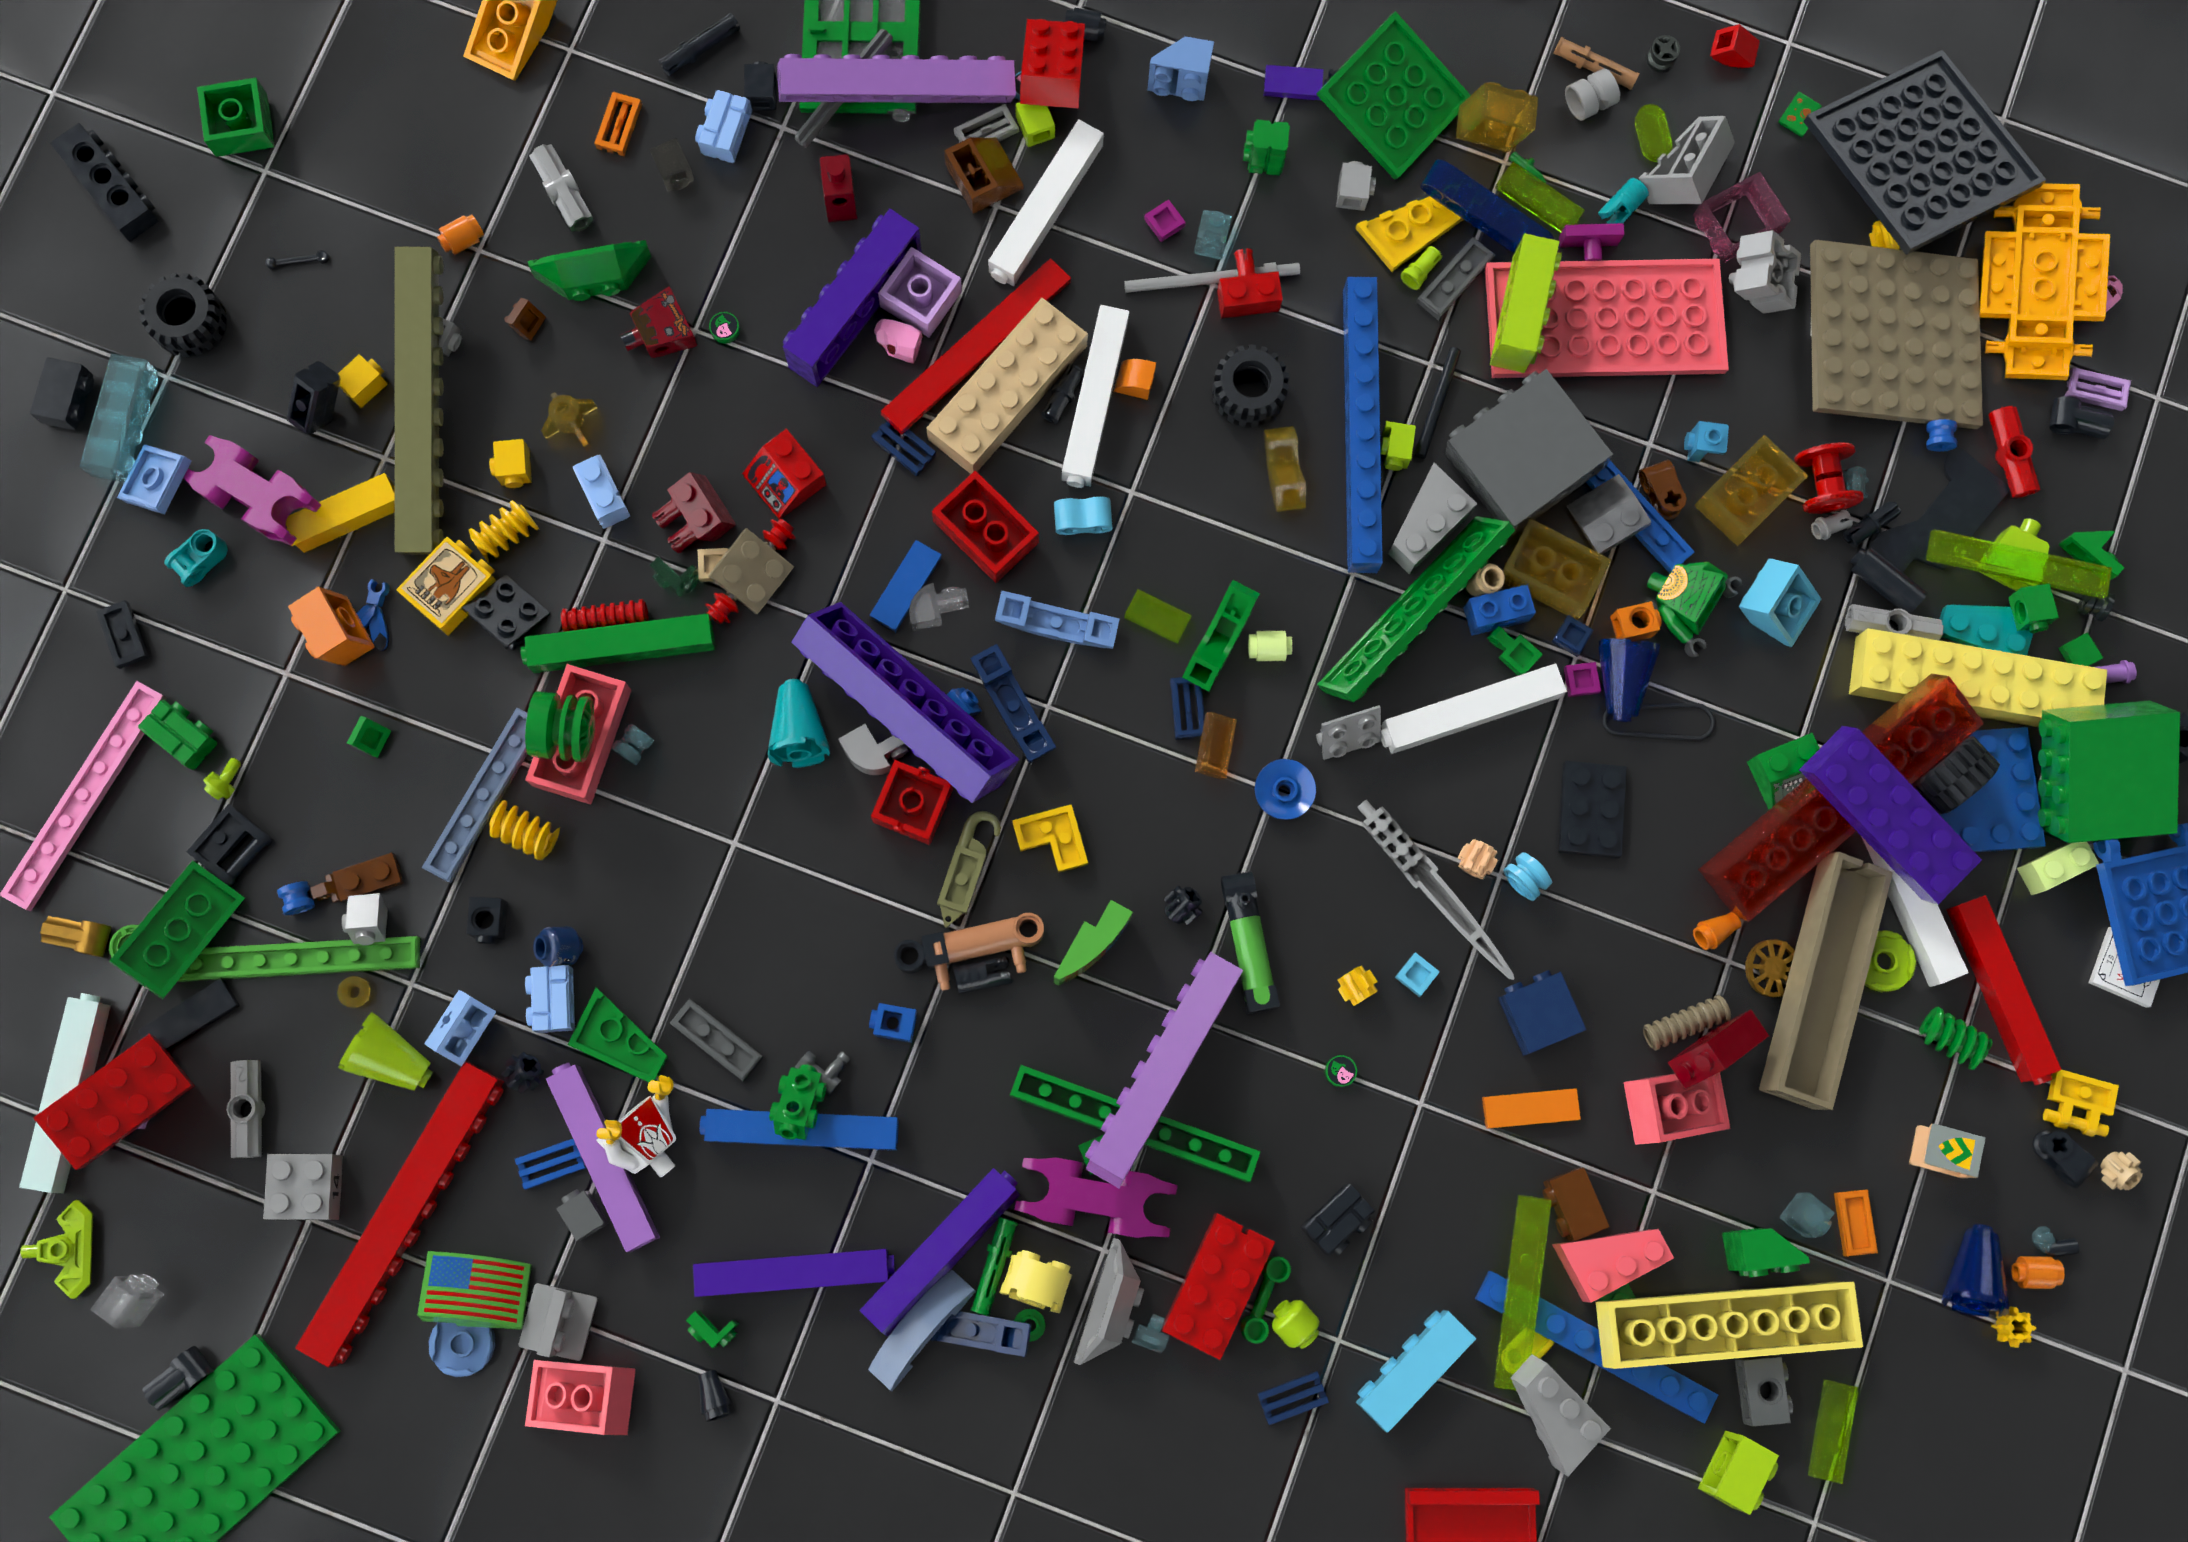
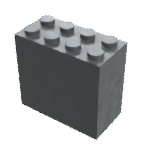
M1547 369L1540 374L1534 371L1522 381L1523 386L1515 392L1512 389L1505 392L1498 398L1499 404L1491 410L1485 407L1473 417L1475 421L1466 428L1464 425L1457 427L1449 434L1451 439L1447 442L1445 455L1493 518L1511 523L1515 531L1510 537L1605 469L1613 456L1611 450Z

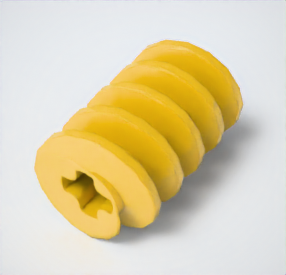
M513 500L509 502L511 512L503 507L499 509L501 519L491 514L489 515L490 526L483 521L479 522L480 533L473 528L469 529L472 541L488 563L487 553L497 558L499 556L498 546L506 551L509 550L508 539L516 544L520 542L518 532L528 537L530 534L527 526H531L535 530L539 529L523 505H519Z
M503 800L491 817L489 823L490 836L494 839L501 838V842L504 844L512 842L514 849L519 850L523 847V853L527 855L534 853L535 859L543 860L556 844L560 828L551 833L552 823L549 821L542 828L539 827L541 819L539 816H536L529 822L530 812L525 811L520 817L517 816L519 807L516 805L508 812L506 811L508 802Z

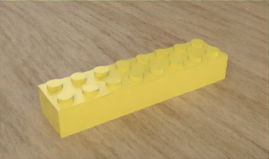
M1867 628L1855 637L1849 694L2039 727V721L2042 719V710L2104 705L2107 670Z
M1828 1282L1595 1302L1604 1368L1619 1369L1863 1347L1854 1282Z

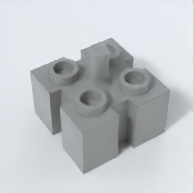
M1773 230L1741 236L1740 246L1737 250V261L1741 265V269L1730 273L1728 278L1729 283L1734 285V292L1745 300H1749L1763 314L1794 309L1798 288L1794 281L1795 276H1799L1801 253L1791 245H1784V239Z

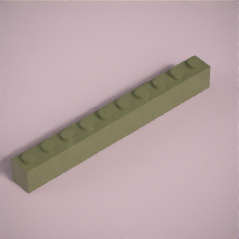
M395 247V552L402 555H429L444 540L443 531L439 529V517H443L444 512L443 501L439 499V487H442L444 482L443 470L439 469V457L443 456L444 451L443 440L439 438V426H443L444 421L443 410L439 408V396H442L444 391L443 380L439 377V366L443 365L444 360L443 349L439 347V335H443L444 330L443 319L439 317V305H442L444 300L443 289L439 286V275L443 274L444 265L442 256H439V253L432 247Z

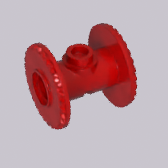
M1845 442L1829 443L1806 449L1795 456L1794 462L1797 466H1812L1817 497L1803 504V509L1806 513L1821 514L1840 511L1856 506L1864 500L1863 492L1846 490L1841 460L1855 453L1854 445Z

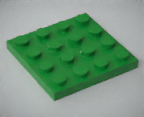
M1396 11L1383 22L1316 93L1394 180L1403 174L1473 99L1468 91Z

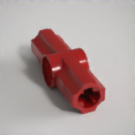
M2011 405L1990 412L1988 415L1998 447L1995 454L1996 461L2004 468L2012 498H2022L2039 492L2040 487L2031 459L2033 444L2024 435L2017 407ZM2010 448L2015 449L2018 453V456H2015L2011 452Z

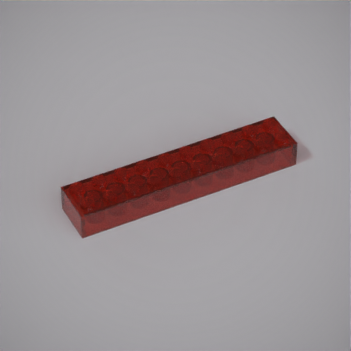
M1931 673L1863 730L1862 733L1912 785L1984 723L1949 676ZM1806 778L1698 870L1729 910L1734 912L1739 918L1749 922L1854 834L1856 830Z

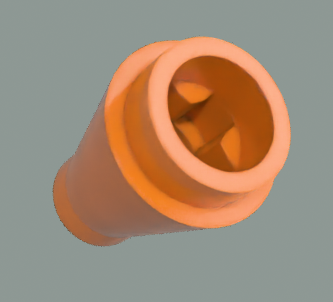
M1729 912L1726 915L1699 922L1697 927L1693 929V936L1702 949H1716L1735 930L1741 928V921L1734 912Z

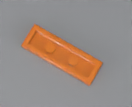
M1577 1088L1482 1097L1486 1129L1581 1120Z

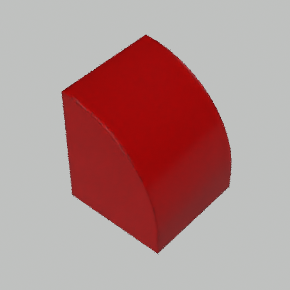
M1740 24L1716 31L1710 56L1717 62L1730 67H1754L1760 41Z

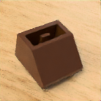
M970 137L944 150L945 165L973 214L1024 189L1021 179L997 138Z

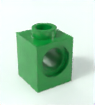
M2050 584L2021 587L2008 597L2017 631L2030 630V633L2042 632L2049 629L2048 625L2059 618Z

